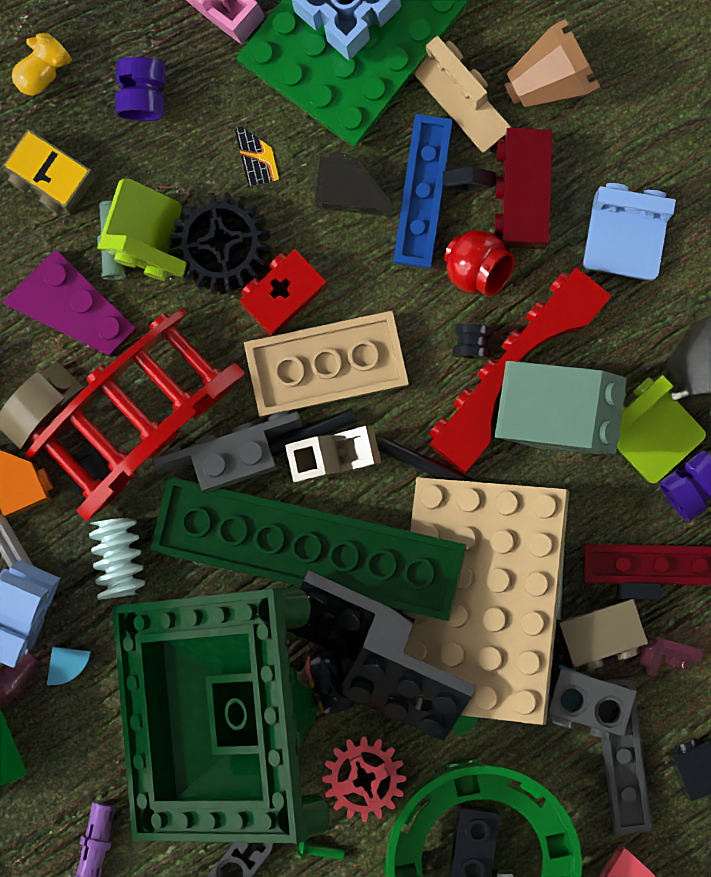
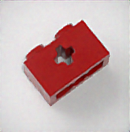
M296 249L289 255L285 252L278 255L268 266L271 271L261 281L258 278H254L241 291V294L244 296L239 300L241 307L270 337L276 336L327 288L326 281ZM278 285L282 288L288 285L287 292L289 296L284 299L279 295L274 299L273 287Z

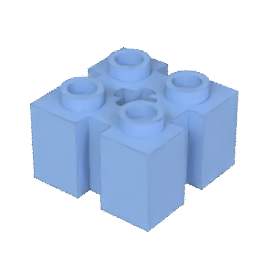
M292 0L294 12L315 31L324 25L327 41L349 61L370 40L368 29L370 25L374 22L381 28L401 8V0H353L348 5L340 4L341 0Z
M20 560L13 564L9 570L4 568L0 573V662L12 668L22 660L24 654H27L35 646L45 620L44 616L51 605L61 579Z

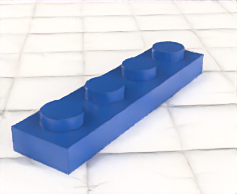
M415 114L393 264L424 269L431 268L443 188V172L446 167L453 119Z

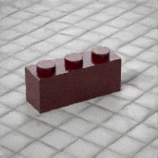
M507 128L504 139L497 140L496 162H503V177L496 176L495 199H502L501 214H495L494 235L500 237L505 248L545 249L549 243L552 130Z

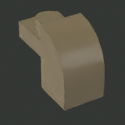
M56 361L41 374L38 372L33 374L9 398L0 411V430L22 449L32 441L30 437L42 425L46 423L49 425L54 415L81 393L84 386Z
M373 425L334 435L316 436L285 445L293 482L331 477L381 463Z

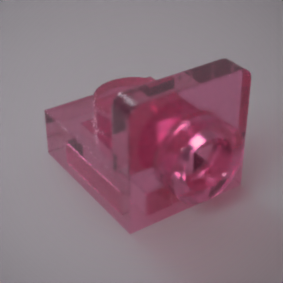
M653 636L652 642L645 644L643 647L640 664L645 666L643 673L656 677L662 655L666 656L665 664L687 670L689 662L700 665L704 650Z

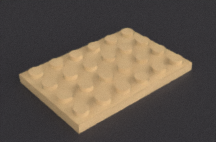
M416 477L410 532L463 543L467 547L450 621L402 610L401 613L415 619L403 653L475 685L472 698L461 713L463 716L546 725L569 491L567 489ZM418 695L422 699L430 700L426 696Z

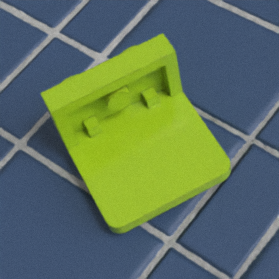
M121 179L117 185L97 249L115 256L114 261L119 264L134 268L138 266L145 269V275L165 281L167 276L183 277L187 262L168 254L172 243L169 237L176 230L174 220L180 218L182 205L180 202L134 180Z
M663 375L655 381L648 377L632 392L637 398L627 407L623 405L620 436L617 442L619 452L651 484L659 482L706 437L705 430L668 392L673 385Z

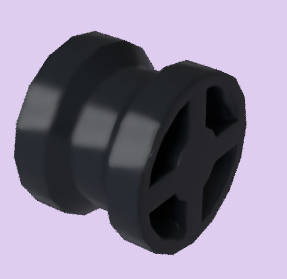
M456 324L454 333L458 340L457 345L453 347L452 356L472 360L490 359V350L487 347L488 339L492 337L493 328L477 324Z

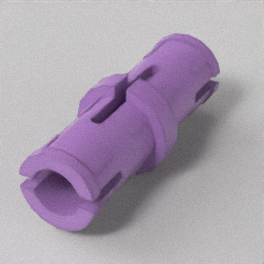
M92 802L88 827L85 835H82L80 844L83 846L75 877L101 876L106 850H110L112 843L109 837L116 806L103 802Z

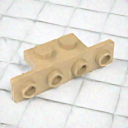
M436 36L426 45L428 56L416 70L414 76L482 153H486L497 143L498 139H502L505 136L506 129L511 127L488 102L487 91L485 90L488 84L481 74L474 68L469 72L460 62L463 59V55L450 40L444 43Z

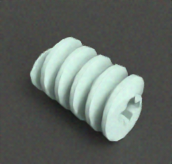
M118 518L89 523L99 526L98 529L89 533V537L101 541V544L93 547L91 552L92 554L103 556V559L94 563L93 567L106 573L95 579L97 585L108 588L97 595L98 599L137 595L135 590L144 586L145 580L133 578V575L143 570V565L131 563V559L139 556L141 550L129 548V544L138 540L139 535L127 532L128 528L137 524V520Z

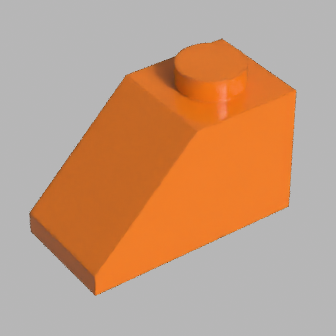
M0 450V509L3 516L11 518L52 500L49 490L54 487L45 468L39 470L38 465Z

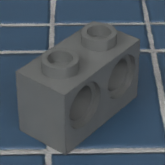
M557 668L548 699L547 713L554 715L552 720L554 724L570 729H575L576 722L591 727L589 734L612 741L614 734L624 737L637 691ZM567 689H576L581 697L580 704L576 709L567 711L561 705V695ZM606 700L614 701L618 708L617 716L610 722H603L598 715L600 704Z

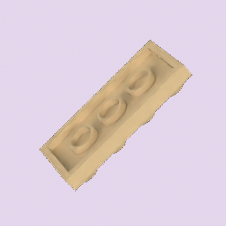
M393 311L244 342L260 418L282 411H295L409 385Z

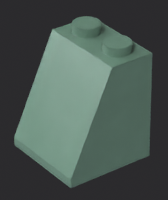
M506 361L495 438L542 450L616 455L627 378L602 370Z

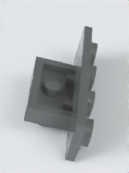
M290 411L278 412L268 418V422L256 426L253 423H245L233 428L231 434L219 438L217 435L205 436L198 439L195 446L183 450L181 447L166 449L159 454L160 457L152 460L153 466L158 475H163L194 465L203 494L277 470L267 440L303 428L299 413L290 414Z

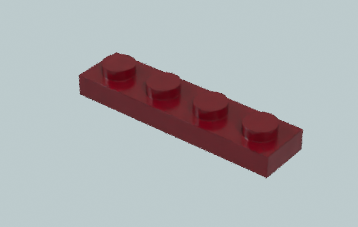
M584 544L583 583L711 585V547Z

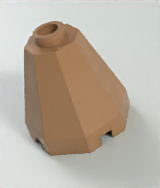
M565 19L551 26L507 73L510 81L504 84L514 104L521 101L525 108L588 96L601 89L597 80L589 82V79L595 77L572 31L564 34L565 31L570 29Z

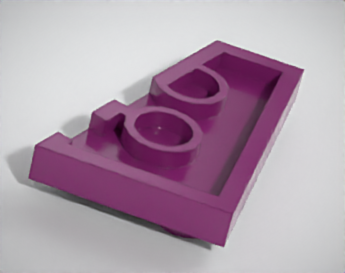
M56 249L2 302L4 305L58 330L109 357L137 331Z

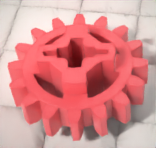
M362 735L360 745L356 746L348 738L346 739L347 750L342 751L340 748L335 747L333 752L337 760H326L325 766L332 770V774L322 776L323 782L332 784V787L325 792V796H336L337 800L333 808L337 811L343 806L347 807L348 819L353 817L355 811L361 812L363 822H367L368 812L373 811L377 818L380 819L382 818L381 808L383 806L391 810L396 808L391 799L393 795L397 797H403L404 792L397 787V783L406 781V775L396 772L397 769L404 765L402 759L392 761L391 757L395 749L391 746L383 751L381 749L382 739L377 738L373 745H368L366 735ZM361 752L375 754L384 762L378 764L370 763L364 760ZM348 758L351 765L350 772L347 777L338 781L340 767ZM356 762L360 763L361 768H364L366 773L373 772L375 774L370 779L372 795L369 794L367 788H364L362 783L355 784L353 781L358 778ZM390 776L388 790L380 798L377 791L381 780ZM352 792L365 798L367 804L355 803L345 795Z

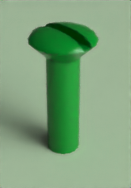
M305 841L299 843L298 858L301 860L306 855L343 860L345 849L311 844Z

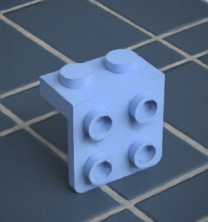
M607 183L606 187L600 186L594 195L583 260L584 267L591 271L648 281L654 280L659 274L668 220L674 214L676 200L666 198L667 194L658 190H644V193L641 194L630 192L628 186L618 183Z

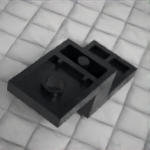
M308 570L299 588L309 598L311 607L309 619L303 627L287 629V631L350 659L337 693L379 711L392 719L414 727L429 736L444 741L472 698L475 685L403 653L415 621L414 618ZM323 612L330 613L336 618L327 617ZM418 695L426 696L430 700L422 699Z

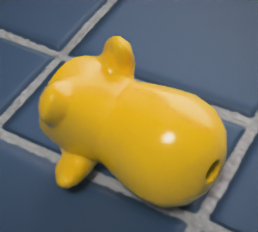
M39 33L36 35V38H28L26 42L34 51L18 62L12 70L13 83L25 95L36 96L43 93L56 78V69L70 64L72 61L65 48L49 33Z

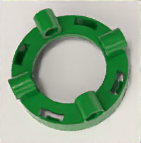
M468 758L444 764L445 771L426 780L407 798L394 819L387 841L386 858L382 859L385 877H423L421 865L422 849L426 836L435 821L447 810L460 803L486 799L509 805L530 822L538 836L542 852V871L540 877L582 876V855L577 832L560 802L543 785L525 773L503 765L480 763L478 758ZM511 779L521 782L519 787L536 799L543 796L545 801L542 806L539 807L526 794L508 786ZM425 797L429 802L417 814L408 834L402 831L403 825H409L413 816L420 808L418 803Z

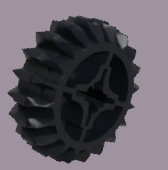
M225 192L223 194L222 203H217L215 193H209L210 204L204 206L202 200L197 197L194 199L198 210L193 212L187 206L182 209L183 214L188 218L187 222L181 219L174 220L175 227L183 232L170 234L169 238L172 242L181 244L171 248L170 254L174 257H182L180 260L187 262L185 269H189L184 275V280L187 283L193 281L197 276L199 277L196 283L198 290L202 291L207 283L211 282L210 289L213 295L218 294L219 284H225L227 294H233L232 282L238 281L239 286L243 289L247 285L244 276L247 274L252 279H259L260 276L253 268L254 265L260 268H267L268 262L260 257L259 254L267 255L272 253L270 245L261 243L271 239V231L259 230L267 224L264 216L252 219L258 211L256 205L253 204L243 211L245 206L244 197L239 196L235 204L232 205L230 193ZM222 216L238 219L250 232L241 233V231L226 229ZM210 218L211 229L209 233L202 238H197V242L191 243V238L196 228L203 221ZM217 227H219L225 241L231 240V242L225 244V260H222L221 253L217 250L216 246L211 248V245L217 243ZM252 244L245 261L231 270V257L233 253L244 249L245 245ZM201 254V256L216 258L220 272L204 269L194 261L191 255Z

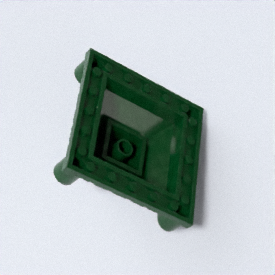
M295 587L112 606L132 841L300 843L309 841L308 837L323 834L328 829L330 823L328 805L319 795L301 796L299 788L298 748L303 746L309 736L317 716V701L314 691L304 677L294 668L290 667L288 648L285 642L287 629L303 627L309 619L311 607L306 593L300 588Z

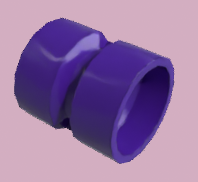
M126 57L117 61L116 83L121 87V90L115 93V115L117 117L133 121H156L164 117L165 97L164 94L159 92V89L165 86L166 65L164 62L147 57Z
M701 451L685 463V471L675 470L659 482V486L667 500L687 522H690L705 511L706 502L711 501V456L705 451Z

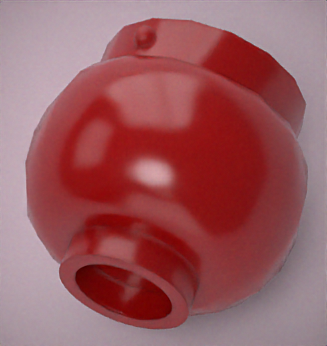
M471 230L462 236H456L448 245L444 257L445 262H447V275L457 288L466 293H482L488 297H492L501 291L509 280L515 264L513 253L506 250L505 245L496 235L485 230Z

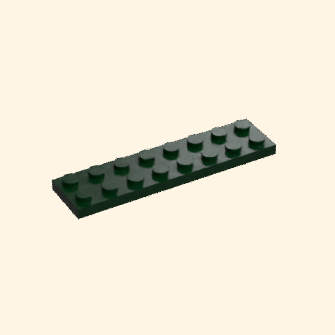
M167 477L150 551L296 586L301 585L309 570L387 607L450 621L467 545L221 488L203 494L199 483Z

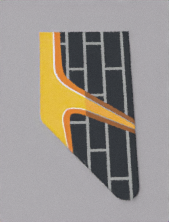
M237 127L235 134L248 187L279 180L272 148L244 128Z

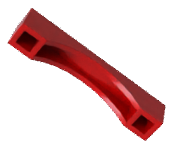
M577 267L570 275L563 271L549 288L554 292L552 297L546 304L539 300L525 317L530 323L523 332L520 333L515 329L501 345L506 352L499 361L496 362L491 358L477 374L482 379L474 391L467 387L453 403L458 410L448 421L445 417H442L429 432V435L434 438L429 447L462 474L468 471L490 444L491 419L496 398L503 384L506 361L520 362L529 352L543 343L564 334L584 330L610 299L611 295Z

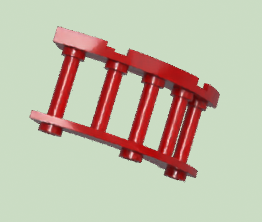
M183 307L171 316L166 312L161 314L150 325L151 331L126 350L107 368L104 364L97 367L86 379L89 385L50 425L47 423L42 425L30 437L34 443L24 454L28 460L46 450L84 490L82 495L86 500L76 511L86 522L113 502L137 475L135 470L149 457L151 459L156 457L178 436L177 430L191 418L194 420L199 418L209 408L224 398L245 374L236 363H233L224 371H221L218 367L214 369L176 329L188 313ZM165 339L203 379L202 384L204 387L194 395L189 391L185 393L147 352ZM134 362L174 403L172 408L175 411L161 424L157 421L152 422L114 382ZM101 392L141 432L139 437L143 441L129 454L125 451L121 453L82 412ZM71 423L110 463L108 468L112 472L103 481L100 479L95 480L57 440Z

